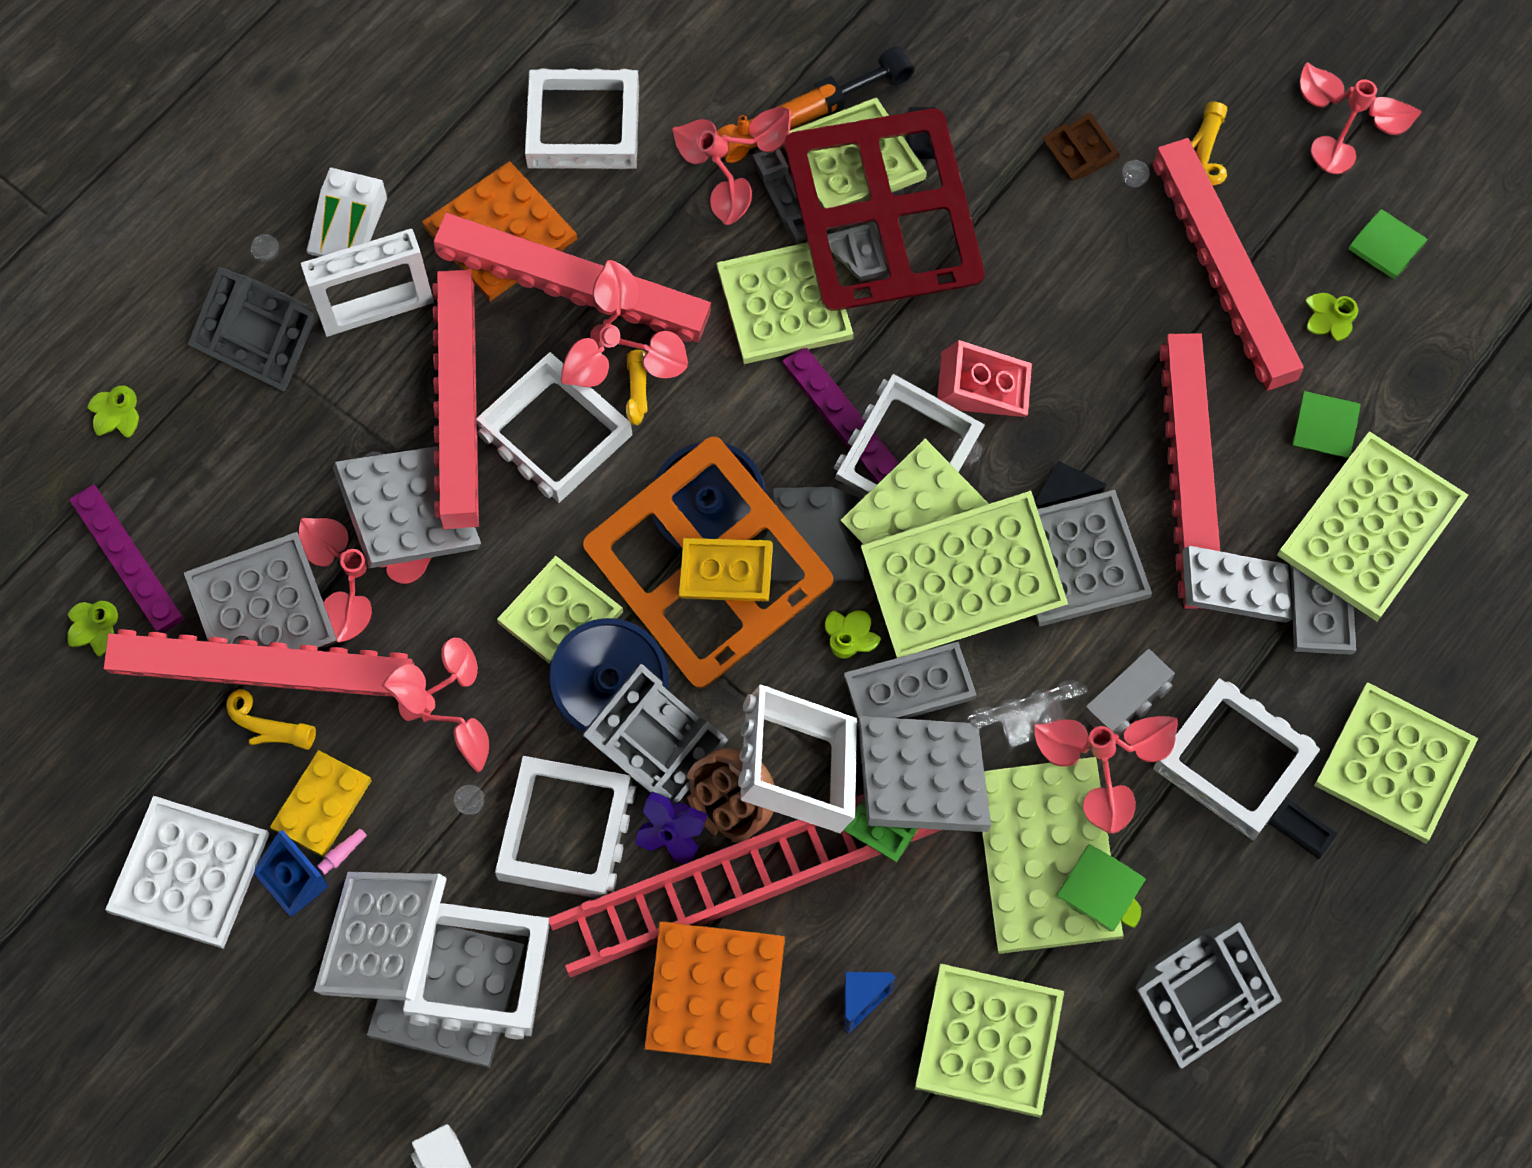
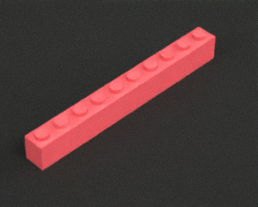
M1189 138L1158 147L1155 159L1153 160L1154 171L1158 176H1161L1164 182L1165 193L1169 198H1172L1175 204L1176 215L1179 220H1183L1186 226L1187 237L1191 243L1194 242L1198 250L1199 262L1207 268L1210 284L1214 289H1217L1220 295L1221 306L1225 312L1228 311L1232 319V328L1236 335H1240L1244 343L1245 355L1248 359L1251 358L1255 365V374L1258 381L1263 382L1267 391L1298 381L1304 367Z
M445 213L434 239L435 253L442 259L462 262L473 270L483 269L489 271L497 278L515 280L526 288L536 287L542 289L550 296H562L580 306L589 305L595 307L599 312L606 315H612L615 310L612 312L603 311L593 299V286L604 266ZM633 276L639 289L637 303L632 309H621L619 316L633 324L642 323L648 325L656 332L670 331L678 335L683 341L699 343L710 316L711 302Z
M471 269L437 272V283H433L434 300H438V306H433L434 323H438V329L433 330L434 346L438 347V353L433 354L434 369L438 370V377H434L433 384L435 394H439V401H434L435 419L439 418V426H434L435 443H439V450L434 451L435 467L439 468V475L434 476L435 492L440 493V501H435L436 519L441 518L443 529L479 527L474 281Z
M1202 333L1167 334L1165 344L1160 345L1159 355L1160 361L1165 362V370H1162L1161 376L1162 387H1167V395L1164 396L1163 407L1164 412L1169 413V421H1166L1165 427L1166 438H1171V447H1168L1167 459L1168 464H1173V473L1170 474L1169 485L1170 490L1175 491V500H1172L1171 511L1172 517H1177V526L1174 527V543L1179 544V553L1176 554V570L1181 571L1182 581H1178V597L1183 598L1184 609H1198L1199 607L1186 605L1182 550L1187 546L1220 551Z
M119 629L118 634L108 633L104 670L110 674L394 697L382 687L383 682L398 667L406 664L414 665L415 663L413 659H408V654L393 652L390 653V657L378 656V652L372 650H360V654H348V649L331 647L329 652L318 651V647L312 645H300L299 649L287 648L288 644L270 642L269 647L257 646L258 642L252 640H239V644L227 643V639L219 637H209V642L197 641V637L192 635H179L178 639L167 638L165 633L148 632L147 637L136 636V631Z

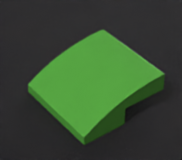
M1381 209L1360 232L1348 249L1395 280L1405 270L1411 259L1423 248L1428 239Z
M1303 391L1291 446L1349 459L1359 417L1360 403Z
M864 798L855 810V818L843 831L897 863L919 828L868 826Z
M1088 844L1055 897L1079 914L1087 915L1109 932H1113L1146 878L1107 853Z

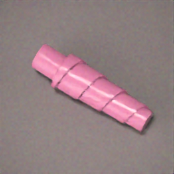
M359 828L352 836L350 835L345 841L329 851L324 856L325 859L317 865L319 871L325 875L332 868L336 869L367 836L365 832Z

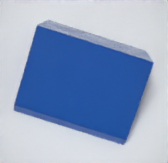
M284 830L278 832L254 872L256 877L290 917L298 913L329 887L321 874Z
M846 972L844 983V1031L847 1034L852 1032L893 992L896 977L892 973Z

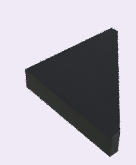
M1058 461L1035 504L1037 509H1039L1041 506L1056 502L1063 503L1078 499L1086 494L1098 491L1103 492L1106 484Z

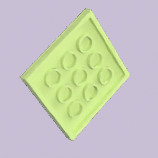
M876 97L793 129L789 133L889 115ZM903 136L879 141L891 192L926 179V170ZM846 145L807 153L819 204L822 208L870 200L856 145Z
M808 242L717 263V271L744 364L795 353L806 347L809 350L853 339V331L846 309L829 311L822 304Z
M925 438L840 521L864 545L988 505L989 503Z
M1367 682L1314 786L1427 843L1478 738Z
M940 964L915 1089L1041 1118L1064 991Z

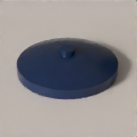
M702 442L691 444L674 453L661 466L654 481ZM724 443L767 494L763 476L753 460L740 449ZM710 465L672 497L674 504L703 539H718L749 514L751 510L750 506L715 465ZM652 514L657 528L666 540L677 549L683 551V548L658 517Z
M602 618L578 626L559 643L549 666V691L557 711L569 725L583 733L639 663L663 682L662 686L668 690V667L661 648L645 630L625 620Z

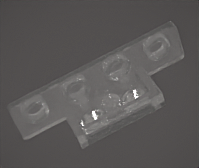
M1069 680L1058 685L1059 688L1048 691V689L1036 690L1030 693L1031 697L1022 700L1012 698L1003 701V706L991 709V707L977 709L974 711V715L967 717V720L974 728L1001 720L1008 746L1012 748L1036 740L1034 726L1036 724H1047L1057 720H1064L1060 701L1085 694L1088 691L1086 686L1080 682Z

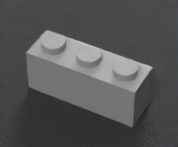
M1148 649L1086 706L1082 717L1094 728L1105 726L1110 728L1114 735L1117 734L1121 737L1130 725L1129 722L1136 715L1141 718L1152 707L1150 702L1156 696L1161 699L1173 687L1171 681L1175 673Z

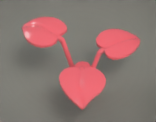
M1308 62L1301 72L1300 90L1303 97L1309 103L1317 107H1326L1330 102L1338 104L1349 96V107L1353 110L1338 140L1330 136H1321L1314 140L1311 146L1313 160L1327 173H1345L1353 166L1356 160L1355 149L1342 142L1357 112H1362L1369 107V115L1375 116V126L1391 135H1399L1406 132L1421 114L1419 109L1387 97L1376 98L1377 87L1369 80H1359L1355 87L1351 86L1344 93L1342 81L1332 73L1318 69Z
M776 107L756 116L749 126V132L754 137L753 139L735 138L727 135L720 137L717 135L715 125L705 119L695 120L686 125L673 128L676 146L686 161L698 165L704 163L710 156L712 161L719 166L728 178V182H721L714 188L710 197L713 213L725 225H731L738 221L749 208L752 199V189L749 182L744 178L734 180L732 174L720 160V158L727 154V143L749 145L757 143L758 148L763 152L778 150L784 145L785 138L790 132L791 112L788 108Z
M613 260L606 261L602 271L596 278L593 286V299L603 311L612 312L615 310V312L608 319H604L603 324L596 325L592 329L591 338L580 339L570 348L562 367V384L593 387L600 384L606 378L609 370L608 359L601 353L604 351V347H614L617 344L648 351L643 358V367L649 374L655 377L672 378L680 375L687 368L688 359L684 344L675 333L670 331L658 332L652 336L650 346L621 339L618 328L611 325L621 314V309H632L636 305L639 295L638 285L633 275L627 268Z
M302 518L299 525V537L307 559L316 566L326 567L337 557L340 559L345 573L349 576V595L339 591L331 594L324 601L337 642L348 641L358 636L367 627L372 616V607L368 598L355 596V578L362 576L366 572L368 564L363 554L357 549H349L342 552L348 546L349 537L346 528L340 522L328 518ZM431 558L380 567H387V574L391 580L400 584H409L418 580L424 574Z
M451 638L444 643L441 652L443 664L447 671L451 673L448 679L426 691V679L423 672L413 664H406L395 669L383 682L382 687L389 691L399 702V713L406 721L422 717L424 722L432 720L459 724L454 728L455 742L464 758L478 773L483 770L489 753V737L483 725L474 718L468 719L465 722L461 717L431 715L432 710L435 708L433 693L449 685L455 679H457L462 687L470 686L477 677V661L472 649L462 638Z
M1156 716L1135 721L1124 732L1126 743L1120 740L1117 734L1114 735L1110 728L1105 726L1094 728L1088 736V732L1083 724L1070 719L1057 720L1047 724H1036L1034 726V733L1041 753L1054 765L1072 766L1078 762L1080 752L1087 753L1090 748L1092 754L1102 760L1106 788L1099 787L1091 790L1084 799L1083 809L1087 819L1094 826L1108 834H1114L1129 824L1136 809L1135 797L1129 787L1120 785L1112 788L1108 759L1115 754L1116 744L1129 753L1136 751L1137 757L1144 762L1161 761L1168 757L1174 748L1178 720L1175 717Z

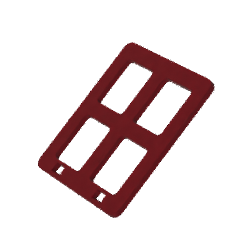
M932 108L791 132L786 136L784 142L786 156L822 304L827 310L838 311L971 287L983 281L985 270L946 118L941 110ZM927 133L942 187L899 196L893 195L879 141L887 138ZM846 145H856L870 200L822 208L819 204L807 153ZM940 209L947 210L961 265L923 273H913L910 268L898 218L900 216ZM875 222L878 227L890 277L884 280L845 287L841 286L838 282L826 231L837 227ZM952 274L954 282L938 284L937 276ZM869 290L871 297L854 299V291Z

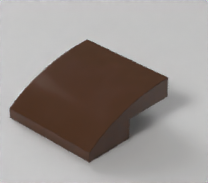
M1090 112L1071 125L1067 126L1064 123L1043 137V141L1072 181L1087 176L1120 157L1118 150Z

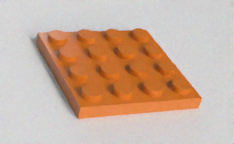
M510 161L422 221L424 229L433 239L436 237L445 213H449L558 251L564 250L578 240L577 233ZM453 260L461 270L471 269L464 263ZM471 269L474 284L489 301H492L517 283V281L509 278H497L491 272L483 269Z
M660 922L645 1050L771 1064L785 936Z

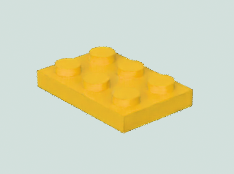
M684 538L679 597L681 599L769 601L773 552L772 541Z
M318 750L274 819L270 829L277 834L284 830L294 843L324 858L372 780L369 776Z

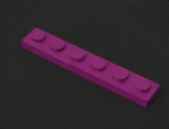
M807 347L782 360V366L850 450L852 446L847 444L855 429L862 430L866 421L862 419L859 412ZM875 432L858 460L876 484H879L899 464Z
M95 484L70 498V502L156 632L164 633L184 620L183 616Z

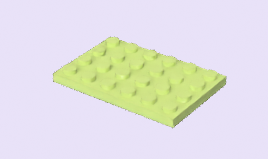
M1369 431L1279 550L1277 556L1378 622L1463 504L1468 494Z
M1031 491L861 545L897 658L934 648L1068 604Z
M1096 757L1079 759L1076 764L1066 767L1044 763L984 771L991 827L988 832H983L998 953L1123 939L1121 921L1113 932H1109L1087 915L1079 914L1055 897L1088 844L1111 856L1108 833L1094 826L1087 819L1083 809L1084 799L1091 790L1101 787Z

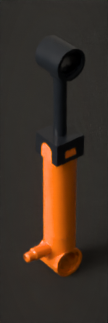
M894 46L886 50L879 57L880 68L842 86H838L834 78L829 76L815 83L814 90L778 107H785L790 110L791 131L823 115L830 116L845 109L846 95L884 77L889 78L894 85L904 83L914 74V66L902 48ZM741 115L738 118L737 126L734 124L725 125L717 131V135L720 137L727 135L735 138L753 139L754 137L749 132V126L754 118L747 120L746 116ZM728 142V151L724 158L728 163L737 162L744 158L749 150L758 145L757 143L749 145Z

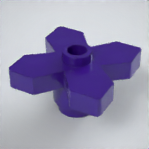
M651 792L646 799L643 810L651 822L644 823L639 828L635 844L649 851H653L666 844L674 861L683 865L694 861L699 847L692 837L700 835L703 831L707 814L681 802L671 805L667 797Z

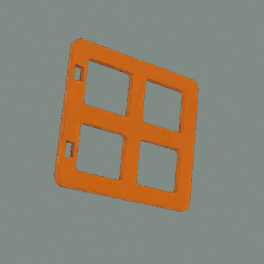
M718 437L705 439L589 533L583 542L585 551L691 684L697 688L708 687L830 588L833 583V575L829 568ZM710 465H715L751 508L749 514L718 539L751 540L762 530L767 529L804 571L805 576L766 609L759 608L754 601L725 600L740 618L743 627L705 659H698L664 616V610L680 598L681 569L654 591L646 593L613 553L612 545L650 514L658 517L682 548L684 538L703 539L674 504L672 497ZM801 589L807 596L792 607L787 600ZM729 647L735 654L720 665L715 658Z

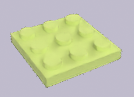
M555 556L498 617L497 621L499 625L550 664L557 646L572 630L596 619H617L623 613V608Z

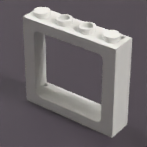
M544 68L529 70L525 146L527 167L637 169L638 70H549ZM543 90H623L622 141L619 144H542L540 142Z
M412 228L301 263L327 337L434 303L421 252ZM401 264H409L413 281L331 307L326 294L328 287Z
M549 352L478 416L476 421L479 429L477 433L485 443L490 444L492 442L498 448V453L505 461L510 462L512 460L518 466L517 469L527 480L532 478L538 484V489L547 498L553 497L560 503L632 436L631 423L591 387L562 384L561 372L563 363ZM552 383L562 387L611 431V434L559 482H554L500 433V430Z
M893 374L889 381L883 379L876 392L880 396L875 406L869 404L862 417L866 421L862 430H854L847 443L852 446L847 456L841 454L834 466V469L838 471L835 476L836 480L865 496L877 485L857 474L854 467L893 400L903 402L962 436V442L950 462L958 472L985 425Z
M1219 678L1176 734L1175 745L1170 755L1156 762L1153 769L1254 841L1316 757L1320 748L1307 735H1300L1291 729L1286 720L1281 717H1274L1268 713L1260 702L1245 697L1240 693L1237 686L1231 682H1224ZM1221 701L1297 753L1291 764L1255 811H1249L1179 760L1180 755Z
M759 685L752 695H747L743 704V711L746 713L745 722L741 730V735L744 736V745L740 753L742 772L738 780V785L741 787L740 800L841 833L855 818L857 718ZM764 719L826 740L831 744L830 804L760 781Z
M523 756L495 873L498 880L595 899L608 895L609 891L614 892L617 874L613 873L615 862L620 863L622 858L623 844H619L621 833H627L630 815H626L627 806L634 803L636 786H632L631 776ZM536 775L610 788L614 791L599 863L594 874L516 861Z
M440 903L414 1001L405 1000L403 1013L405 1019L410 1020L411 1024L417 1026H428L429 1023L441 1024L442 1028L452 1031H458L460 1027L472 1028L473 1032L481 1035H491L492 1031L505 1033V1036L511 1039H523L524 1036L531 1037L549 933V918ZM436 924L530 937L520 998L515 1012L507 1013L428 1002L423 999Z

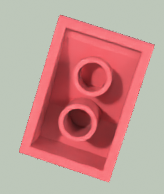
M958 340L941 353L937 398L960 411L1026 417L1028 416L1032 363Z

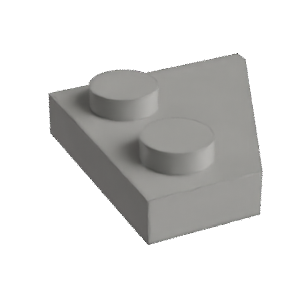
M873 223L827 235L831 253L860 282L888 275Z

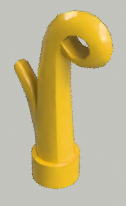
M1208 102L1206 104L1202 125L1191 141L1193 148L1198 146L1196 154L1212 185L1221 184L1227 176V171L1222 165L1217 163L1208 164L1221 123L1225 121L1227 107L1220 102ZM1216 171L1218 175H1211L1209 172Z
M633 350L627 354L631 398L626 404V414L629 422L636 426L642 422L644 414L648 411L646 399L647 371L643 367V358L647 352L643 350Z
M243 689L235 690L229 695L226 708L230 718L238 725L261 734L249 740L250 745L282 742L293 744L295 747L309 750L313 745L316 736V728L314 726L303 723L297 725L247 715L253 704L252 695ZM243 698L244 705L238 710L237 702Z

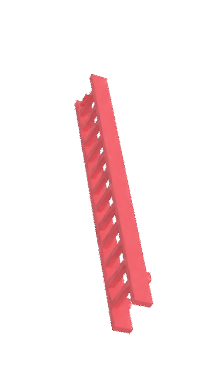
M864 794L855 797V810L865 798ZM796 820L598 899L584 902L580 906L549 917V924L553 931L576 921L579 923L591 955L565 965L571 978L657 943L659 928L656 929L643 895L665 887L678 920L673 923L702 926L878 856L881 853L868 845L857 849L852 836L842 831L841 835L849 853L829 861L815 827L817 826ZM919 828L911 842L941 830ZM807 831L821 864L800 872L787 838ZM779 842L792 876L771 883L758 850ZM750 853L764 887L743 895L729 861ZM722 864L735 898L714 906L701 872ZM693 876L706 910L685 918L672 884ZM636 898L649 932L627 941L614 906ZM607 910L620 944L610 948L607 947L598 952L585 918Z

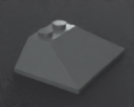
M219 267L188 345L273 387L286 391L317 312L304 302L258 280Z
M834 487L773 488L766 491L769 498L829 568L833 575V581H864L863 552L861 549L863 544L840 521L861 501V498ZM762 530L751 539L767 540L773 543L770 583L800 582L804 578V571L769 530Z
M639 663L581 735L648 792H655L667 797L672 805L679 802L690 789V780L687 779V775L692 765L709 753L722 749L729 739L708 721L699 718L662 686L663 682Z
M1238 920L1195 933L1150 963L1135 988L1176 1065L1180 1069L1282 1001L1246 931Z

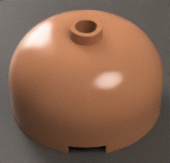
M723 748L709 753L692 765L687 775V779L690 780L691 791L687 798L690 807L706 813L705 805H711L724 796L727 802L716 808L713 812V819L716 824L707 815L705 827L714 836L720 831L725 837L730 838L731 842H742L765 827L774 811L740 800L741 787L738 785V780L742 772V761H740L741 749ZM761 762L760 781L774 785L772 776ZM752 814L747 824L732 829V827Z

